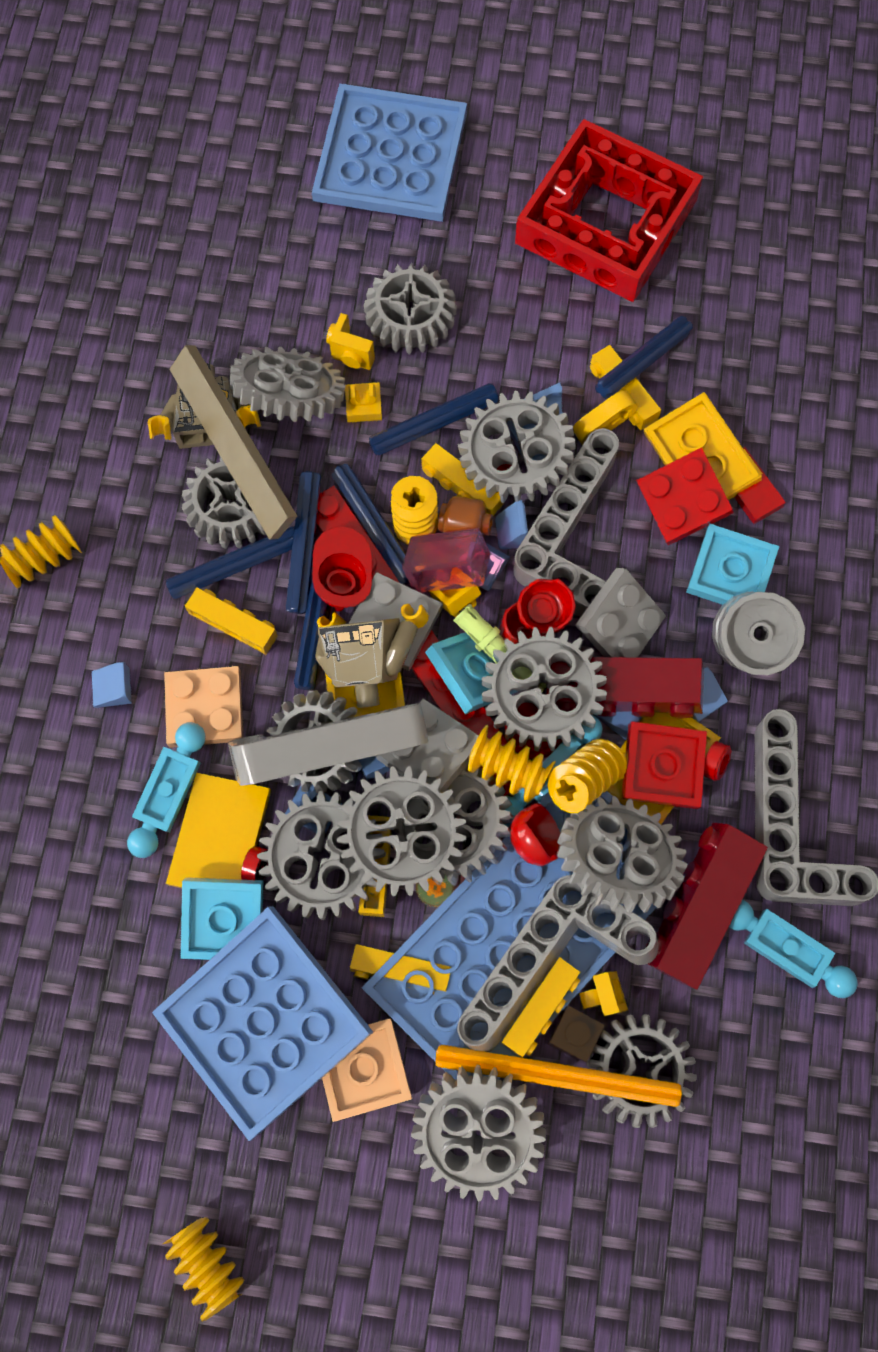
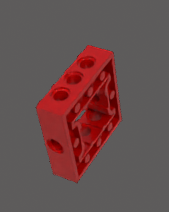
M583 119L518 216L515 244L634 303L697 202L703 176ZM592 184L646 209L638 224L634 223L631 227L627 243L612 236V232L607 229L604 232L582 221V217L578 215L572 216Z

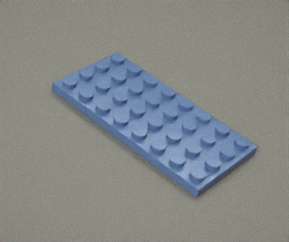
M606 791L600 797L609 805L613 796ZM548 792L539 803L549 811L561 833L563 824L567 817L570 818L571 813L561 810L553 802ZM595 799L591 804L595 805L597 799ZM624 828L625 834L620 843L623 847L627 841L628 831L626 828ZM505 837L502 842L508 848L507 851L495 850L493 853L499 863L496 865L488 860L483 863L486 869L485 875L475 869L472 872V882H468L465 879L366 982L362 989L434 1061L439 1045L470 1049L459 1037L457 1031L459 1019L554 883L563 876L573 874V871H562L561 867L565 859L558 857L555 861L544 866L529 864L515 852L511 843V837ZM620 859V862H619V864H618V866H617V872H616V877H617V879H619V880H620L619 873H620V870H621V868H622V866H623V864H624V863L621 861V859ZM570 891L564 895L562 903L566 905L577 904L582 895L578 891ZM636 904L633 913L645 920L654 911L656 906L651 904L648 912L644 913ZM604 912L596 918L595 925L601 928L609 927L614 923L616 916L612 913ZM555 923L544 925L540 930V937H554L559 930V925ZM580 928L577 929L559 955L560 958L580 971L577 978L581 980L573 993L568 990L563 997L567 1002L561 1011L615 953V951ZM403 956L429 961L437 972L442 974L450 973L446 992L435 990L432 978L424 971L410 972L405 976L403 982L385 978L384 976ZM533 956L522 957L517 963V971H530L536 963V958ZM435 963L450 966L452 968L444 970L439 968ZM414 975H422L429 981L430 988L410 984L407 981ZM499 990L494 996V1005H506L512 998V990ZM554 1011L549 1020L552 1022L560 1012L556 1013ZM517 1018L514 1020L508 1031L511 1029ZM486 1022L476 1023L470 1031L471 1040L479 1041L486 1036L488 1032V1024ZM508 1031L499 1044L490 1051V1053L520 1057L501 1043ZM442 1068L454 1080L457 1079L458 1070ZM467 1072L468 1076H473L474 1074L471 1072Z

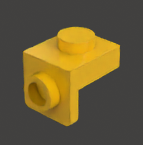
M340 313L337 323L330 325L326 342L330 344L332 358L342 361L351 368L357 369L361 367L371 370L375 360L373 341L350 334L348 315Z

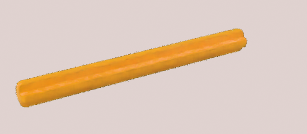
M439 1045L436 1052V1066L441 1068L459 1070V1067L463 1066L466 1072L474 1073L476 1065H480L482 1074L489 1075L493 1067H496L497 1077L501 1078L512 1074L513 1080L674 1107L679 1106L681 1102L682 1087L678 1083L448 1045Z

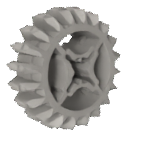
M411 262L408 269L402 270L397 264L395 273L385 269L383 279L375 278L373 288H368L366 293L367 300L364 303L366 324L371 328V334L374 338L380 337V343L383 347L392 343V349L395 353L401 347H405L409 355L412 352V348L418 347L424 353L426 344L436 348L438 338L446 340L448 329H452L454 326V317L457 314L455 294L453 290L449 289L447 279L440 280L438 270L428 274L426 265L420 270H415V266ZM410 302H413V308H411V315L408 316Z
M221 456L219 458L220 462L215 464L207 458L206 464L208 468L204 470L195 467L197 478H187L186 483L189 489L182 490V497L186 501L182 504V510L187 515L186 521L189 527L195 528V534L199 538L206 536L208 544L214 545L219 540L221 547L225 549L229 546L230 541H234L238 548H241L242 539L248 538L249 542L254 543L256 541L254 534L258 532L266 535L254 512L249 510L244 495ZM213 492L215 498L209 504L210 509L204 513L205 500L208 494Z
M317 690L309 691L307 696L297 694L293 697L294 703L287 701L281 705L284 713L279 712L272 716L278 726L269 727L267 732L274 736L296 731L295 729L301 718L310 711H315L314 720H310L308 728L353 718L358 709L350 707L344 710L346 699L339 697L334 700L333 693L329 691L323 692L321 696ZM358 760L337 764L328 772H319V769L290 775L288 785L294 787L301 783V790L305 793L309 790L310 785H313L317 794L319 791L327 792L328 788L335 791L341 788V782L345 784L353 780L351 771H360L362 765Z
M644 1014L640 1019V1027H637L633 1015H627L625 1017L627 1029L624 1030L620 1022L614 1020L610 1023L615 1034L613 1037L607 1031L602 1030L599 1037L606 1044L604 1047L598 1044L595 1045L592 1052L600 1055L599 1061L588 1060L586 1063L587 1067L609 1072L611 1055L619 1044L625 1059V1067L620 1074L632 1075V1072L636 1069L635 1059H640V1064L646 1062L653 1063L657 1060V1063L650 1066V1069L645 1072L648 1079L657 1080L659 1070L671 1061V1082L681 1085L683 1097L691 1098L693 1096V1091L683 1087V1082L696 1081L697 1075L685 1073L684 1066L693 1065L696 1061L694 1057L682 1059L680 1052L687 1050L690 1045L687 1041L677 1045L673 1043L679 1035L677 1028L671 1029L664 1035L663 1030L666 1021L658 1019L652 1029L650 1028V1016ZM630 1036L648 1037L659 1043L664 1050L652 1056H646L641 1053L637 1046L633 1045ZM592 1094L594 1100L602 1099L605 1096L608 1097L609 1100L602 1108L604 1113L609 1114L616 1106L619 1108L616 1115V1121L619 1123H624L629 1113L632 1114L631 1123L632 1127L640 1128L642 1115L646 1116L647 1124L651 1128L657 1126L656 1113L658 1112L665 1122L672 1121V1114L668 1109V1105L652 1103L647 1106H635L620 1097ZM682 1102L677 1107L672 1106L678 1112H682L685 1109Z

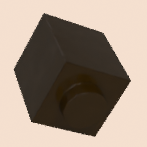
M567 1006L564 1008L547 1044L581 1063H587L605 1025Z

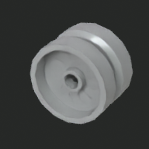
M747 591L733 596L720 607L713 621L712 639L717 653L728 665L749 674L771 675L786 669L797 659L804 645L805 626L800 612L788 599L775 593ZM756 628L763 631L761 638L754 637V630Z

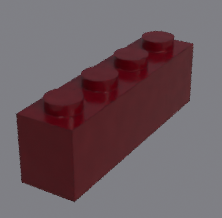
M592 657L589 661L590 663L601 661L602 668L595 675H603L607 678L606 684L598 687V689L606 691L607 696L606 700L595 701L604 707L602 715L597 716L611 717L615 716L616 712L632 711L631 714L633 716L642 718L653 717L655 713H670V716L675 718H691L694 713L703 714L704 666L702 658ZM558 661L550 666V669L556 674H565L570 671V667L564 662ZM570 682L565 686L577 687L578 683ZM561 698L555 703L560 710L566 712L576 708L575 702L570 698Z
M713 822L711 827H708L701 835L699 840L700 849L694 861L687 865L683 873L684 879L676 896L669 900L663 912L664 920L658 932H655L658 940V953L656 958L648 963L649 966L696 990H698L768 849L764 844L730 824Z

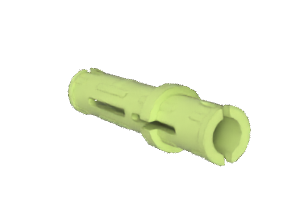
M469 604L453 621L476 643L475 648L479 652L483 650L498 664L493 657V651L496 649L506 653L504 639L499 634L501 631L496 626L492 627ZM518 667L512 671V675L517 679L524 680L529 678L532 672L529 668ZM546 683L539 684V689L543 692L546 688Z

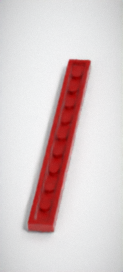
M332 486L320 493L316 522L320 532L323 533L330 528L342 526L356 530L365 537L370 545L372 580L377 572L399 582L336 487ZM431 630L411 667L412 671L438 709L477 735L488 725L487 738H492L499 729L494 728V722L490 716H487L485 708L482 707L465 714L426 655L427 649L432 644L439 642ZM502 735L501 745L505 746L507 741ZM508 781L503 786L506 790L503 796L511 795L509 792L511 781Z

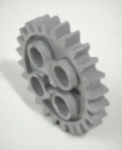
M265 347L264 353L252 349V355L242 353L241 359H234V365H231L229 389L233 390V397L240 398L241 405L251 404L250 411L252 412L261 409L264 410L263 416L265 417L273 413L277 414L278 420H282L284 416H290L293 422H297L298 416H302L307 421H311L312 415L322 419L324 418V412L333 414L334 408H340L341 401L344 398L345 378L340 377V370L333 369V363L322 364L323 357L321 356L310 358V352H305L301 355L297 353L295 348L290 352H285L282 347H278V351L273 352L270 348Z
M514 391L512 400H507L505 395L501 393L499 396L500 403L495 404L490 399H487L488 409L486 411L477 407L474 409L477 420L470 418L465 420L468 430L460 431L461 440L464 443L458 444L459 453L462 455L459 458L462 468H467L465 470L468 480L474 479L473 482L477 491L486 486L485 491L488 498L499 492L502 503L506 501L509 494L514 495L515 502L521 500L522 494H527L530 501H534V491L539 490L546 496L548 495V483L557 487L560 486L557 474L568 476L569 470L566 463H574V453L572 450L576 449L575 438H572L574 436L573 426L567 425L568 416L566 413L559 414L557 403L547 408L546 396H542L535 402L533 392H529L525 399H520L518 391ZM507 421H512L514 424L524 463L528 470L526 473H521L515 449L511 442L510 432L506 424ZM527 424H536L532 429L522 428ZM493 434H502L498 439H488ZM537 454L546 455L542 460L536 461L531 459ZM502 464L512 465L505 471L497 470Z
M533 627L532 638L527 639L524 633L519 631L517 644H514L507 638L504 640L506 653L496 649L493 651V657L498 664L487 662L485 665L486 671L492 676L482 677V686L490 689L482 693V701L493 702L486 708L487 716L498 715L494 721L495 729L507 726L505 739L509 740L515 734L520 735L519 747H523L528 739L534 741L535 751H539L542 741H547L550 750L555 751L556 740L561 739L564 745L569 747L571 744L570 735L572 733L581 740L584 738L585 732L582 725L589 728L595 727L596 721L590 714L602 715L604 707L595 701L606 700L607 692L598 689V687L605 685L607 678L603 675H595L601 670L602 662H589L593 657L594 650L591 648L581 652V638H578L571 644L568 642V631L566 630L560 638H554L553 627H549L546 637H541L537 627ZM558 661L564 662L570 667V671L565 674H556L550 669V666ZM518 667H526L531 670L532 675L527 679L520 680L512 675V671ZM570 682L578 683L577 687L565 685H568ZM540 683H546L547 689H550L549 694H542L541 689H539ZM516 690L520 693L518 695L512 696L510 694V691ZM561 698H570L575 702L576 708L566 712L560 710L555 703ZM523 703H532L537 707L538 712L534 716L525 717L517 711V708Z
M467 765L447 788V790L452 789L453 791L451 797L447 800L448 804H461L462 806L453 814L454 818L466 820L464 825L456 828V833L462 834L466 838L472 837L470 846L460 850L462 852L461 857L449 856L448 860L455 869L452 872L443 868L439 870L442 879L444 880L446 875L447 880L453 886H456L460 874L468 882H472V870L474 869L485 875L486 869L483 863L487 860L497 865L499 862L493 853L495 850L507 851L508 848L501 841V838L511 837V830L504 824L510 823L514 819L511 812L505 810L512 806V803L507 796H503L506 792L503 786L499 788L495 785L496 779L494 776L488 780L482 779L481 767L474 773L468 771ZM421 798L412 799L407 805L408 814L415 819H420L421 816L429 814V805ZM475 801H481L480 807L475 812L467 813L470 804ZM397 821L396 828L392 831L398 833L399 842H405L407 834L433 831L437 826L435 823H428L415 827H405L403 821ZM483 825V828L480 830L471 828V826ZM424 837L418 838L413 843L414 854L420 859L431 858L435 853L434 843L431 841L427 844H422ZM455 842L453 847L458 849L460 842ZM432 878V880H433L437 885H441V883L439 884L438 882H436V881Z
M394 766L390 768V776L387 779H384L377 770L375 771V784L371 785L368 781L362 779L360 781L364 792L362 794L355 791L349 792L350 797L355 802L354 806H341V810L349 815V820L337 821V826L347 830V834L338 837L337 842L349 844L350 846L349 849L341 854L342 859L354 857L356 861L349 871L354 873L363 869L365 873L361 883L364 885L372 878L376 879V892L378 893L385 884H389L392 896H396L399 886H405L408 896H412L414 884L417 883L426 892L429 890L428 878L431 877L440 884L443 882L439 870L443 868L452 872L455 869L448 860L449 856H462V852L453 847L455 842L466 840V836L456 833V828L464 825L466 820L454 818L453 815L462 806L461 804H448L447 800L451 797L453 791L450 789L440 793L438 791L441 783L440 778L431 784L426 783V770L419 775L418 779L412 778L411 766L406 768L404 777H398ZM421 798L428 803L429 814L425 818L415 819L408 814L407 805L412 799ZM375 804L385 805L391 814L389 820L382 825L371 823L367 816L370 807ZM397 821H403L405 827H415L428 823H435L437 826L433 831L409 833L405 842H399L397 835L371 840L366 838L368 832L395 829ZM426 837L434 843L435 853L431 858L420 859L414 854L413 843L418 838ZM388 843L394 847L396 858L391 864L380 865L374 860L373 850L378 844Z
M322 791L318 792L316 802H312L305 793L302 797V806L298 807L292 800H289L290 813L286 815L282 811H275L280 820L278 825L266 823L265 826L273 834L271 838L263 837L259 840L268 847L267 852L257 854V858L268 862V866L259 870V874L266 877L272 876V879L265 885V888L268 891L280 889L274 899L279 904L290 898L287 910L291 913H294L302 905V916L309 919L314 909L317 910L318 917L321 920H325L328 909H332L335 916L340 918L342 913L341 906L346 904L352 911H355L356 905L353 899L358 896L367 901L369 898L363 889L366 885L376 888V881L372 878L363 885L361 880L365 871L360 869L357 872L351 873L349 869L356 860L354 857L342 859L341 854L346 850H340L336 846L338 836L343 832H347L346 829L337 826V821L349 820V815L341 810V796L339 793L335 792L330 802H327ZM349 798L344 805L354 806L355 802L352 798ZM375 819L370 820L371 823L378 825ZM328 822H333V828L325 844V849L331 856L329 859L323 858L321 860L317 888L311 889L310 885L319 865L318 860L313 855L315 852L323 850L326 825ZM307 823L316 824V836L309 841L300 840L299 831L301 827ZM370 832L366 834V838L370 840L383 837L382 834H371ZM374 848V860L386 856L384 850ZM298 860L306 861V874L300 879H291L289 876L290 866ZM335 869L343 870L345 872L343 885L336 889L328 888L326 884L328 874Z
M613 796L610 804L607 805L604 799L599 797L595 805L590 804L579 813H571L570 818H566L557 843L561 845L557 857L565 859L561 867L562 871H573L569 881L570 884L581 882L584 885L581 891L583 896L591 892L595 893L596 905L602 903L604 899L609 900L611 911H615L619 903L624 904L628 914H632L636 904L644 913L648 912L651 904L660 908L665 899H672L684 879L683 873L687 868V863L682 860L686 855V850L677 848L681 837L669 836L673 825L665 824L661 826L658 823L661 814L647 815L648 808L645 804L637 810L634 808L632 799H628L624 806L620 805L616 796ZM624 828H626L628 831L627 841L623 847L620 843L625 834ZM620 859H621V861H622L624 864H623V866H622V868H621V870H620V873H619V876H620V880H619V879H617V877H616V872H617V866H618V864H619V862H620Z
M476 1065L473 1076H468L466 1070L461 1066L459 1067L456 1080L445 1072L441 1081L442 1086L432 1082L428 1090L429 1095H421L418 1104L421 1109H416L412 1121L416 1125L413 1126L411 1137L418 1139L413 1151L414 1154H425L420 1164L421 1169L434 1167L431 1181L435 1182L442 1177L445 1178V1192H449L455 1185L459 1186L460 1198L462 1199L466 1197L469 1190H475L477 1201L482 1200L483 1193L487 1190L490 1191L495 1200H498L501 1187H504L511 1195L514 1194L515 1180L526 1185L528 1183V1171L536 1173L539 1163L537 1158H543L545 1145L541 1142L546 1141V1129L540 1127L544 1123V1113L534 1112L537 1108V1098L524 1099L527 1090L526 1084H522L515 1089L511 1087L512 1074L507 1075L503 1081L498 1080L496 1067H493L489 1076H483L480 1065ZM452 1108H458L463 1110L467 1115L464 1117H455L449 1112V1110ZM500 1109L506 1112L508 1116L501 1119L491 1115L490 1111ZM476 1130L481 1131V1136L477 1135ZM460 1148L467 1153V1155L457 1156L450 1151V1149ZM495 1149L504 1150L508 1153V1156L497 1157L491 1151Z

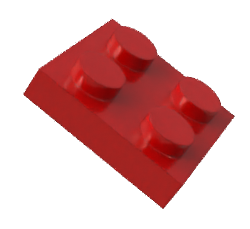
M702 447L636 480L667 545L673 544L709 526V523L713 524L734 513Z
M631 721L628 724L625 756L627 769L623 778L622 799L692 809L701 808L707 731Z

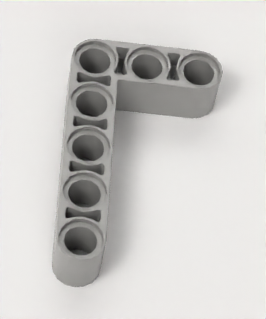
M605 428L594 430L588 436L574 458V463H571L569 466L568 476L564 475L561 479L560 486L556 487L517 549L514 559V576L525 587L537 579L563 577L569 580L571 585L568 587L574 594L576 604L574 614L579 617L583 615L590 605L585 597L597 595L606 581L559 556V553L615 463L619 439L613 431ZM604 448L609 453L599 454L594 449ZM585 475L592 481L581 482L576 477ZM568 503L574 507V510L564 511L558 505ZM549 531L554 533L557 538L546 540L540 534ZM526 560H533L538 563L539 567L529 570L523 567L521 563Z
M421 703L269 737H264L263 735L248 736L229 741L228 746L235 778L240 786L406 749L428 743L429 740Z
M782 709L772 710L761 720L755 730V840L768 847L756 871L757 891L763 898L773 902L841 906L862 904L875 897L878 892V877L873 870L861 865L800 862L797 723L793 715L788 711ZM773 723L780 726L783 730V737L773 736L768 730V724ZM776 760L780 762L784 768V774H774L768 766V761ZM769 797H777L783 802L784 813H777L771 809L768 802ZM770 834L778 835L783 839L785 843L783 852L776 851L771 847L769 843ZM770 873H779L784 878L786 884L784 891H779L772 887L769 880ZM810 875H817L824 882L823 893H817L811 888L809 884ZM850 877H855L862 883L863 893L861 896L851 891L849 887Z
M572 875L559 878L460 1017L457 1026L460 1039L472 1050L492 1051L499 1044L578 928L636 965L648 964L657 956L658 940L654 928L635 913L628 914L625 907L621 904L618 905L615 911H611L610 901L606 899L599 905H596V894L593 892L585 896L582 895L577 904H563L562 899L566 893L570 891L581 893L584 885L581 882L570 884L569 881ZM604 912H609L616 916L614 923L609 927L601 928L595 925L596 918ZM548 923L559 925V930L554 937H540V930L544 925ZM638 934L647 936L650 939L649 945L643 950L631 949L628 943L633 936ZM533 956L536 958V963L530 971H517V963L522 957ZM499 990H512V998L506 1005H494V996ZM486 1022L488 1024L486 1036L479 1041L471 1040L470 1031L476 1023Z

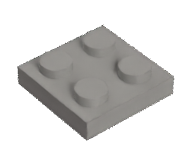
M616 568L575 626L604 657L637 658L666 615L627 569Z
M376 572L372 580L369 596L358 605L349 624L399 618L400 622L405 621L401 614V607L404 604L411 605L414 609L413 615L417 613L419 605H423L429 615L428 622L423 627L418 628L402 667L410 671L443 609V603Z
M422 699L420 703L429 742L376 755V758L388 768L394 766L397 774L404 777L408 766H411L412 778L416 779L426 770V783L431 784L440 778L441 783L438 791L443 793L468 765L470 752L479 735L425 699Z

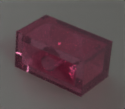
M479 528L414 536L410 538L402 569L412 589L420 593L483 586L491 554Z

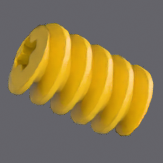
M421 476L402 478L394 485L391 491L393 529L396 537L401 542L419 546L431 540L438 529L437 493L429 480Z
M56 515L52 516V529L43 522L39 523L41 535L37 536L31 530H26L27 543L14 537V550H10L4 544L0 545L2 555L0 557V564L17 589L21 587L20 575L31 582L34 580L33 568L43 575L47 573L46 561L54 567L60 566L58 554H61L67 560H71L73 558L71 547L82 553L65 523Z
M486 725L470 752L468 771L474 773L483 766L482 779L488 780L496 773L495 785L501 788L508 781H511L510 794L515 795L524 788L523 800L527 803L530 802L535 796L540 794L556 761H553L546 768L542 767L544 755L541 753L532 761L528 760L530 747H524L517 754L515 753V739L512 738L505 746H502V733L498 731L489 739L487 738L488 725Z
M605 739L590 741L584 747L577 750L576 753L569 756L568 759L561 762L560 765L553 768L549 774L547 786L553 802L561 810L568 813H579L584 810L586 806L593 803L602 793L606 792L618 780L623 778L627 769L625 754L612 741Z
M208 1217L196 1220L163 1243L172 1242L173 1244L165 1255L167 1260L181 1258L180 1263L174 1270L175 1275L188 1272L190 1274L183 1285L184 1291L194 1288L199 1289L191 1302L192 1305L196 1306L204 1303L208 1305L200 1317L202 1322L242 1295L237 1294V1291L244 1282L243 1277L228 1278L236 1266L234 1262L219 1263L227 1251L226 1248L211 1249L210 1246L218 1234L216 1232L202 1234V1230L209 1222Z

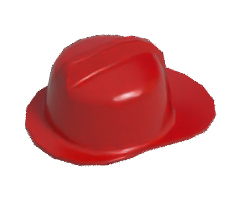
M343 526L330 528L323 532L316 540L313 550L312 581L315 592L325 603L335 607L338 612H341L344 608L355 607L364 602L369 596L372 586V554L370 545L359 532Z

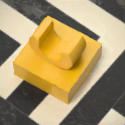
M380 382L345 385L347 422L382 420Z
M455 569L429 589L432 598L443 603V608L455 618L465 606L471 604L474 608L476 606V598L481 595L477 584L459 569Z
M617 971L593 976L596 989L579 993L583 1009L601 1005L604 1016L628 1011Z

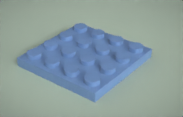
M339 83L312 189L313 201L443 222L467 115V103Z
M273 906L267 907L152 1012L248 1141L256 1138L373 1033L372 1029Z

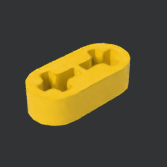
M620 391L578 420L573 426L574 434L581 445H583L594 430L602 428L613 430L636 412L638 406L628 391Z

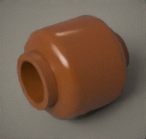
M454 496L450 498L448 503L441 505L438 530L443 532L448 542L471 546L479 544L483 535H490L493 525V514L487 513V507L483 500Z

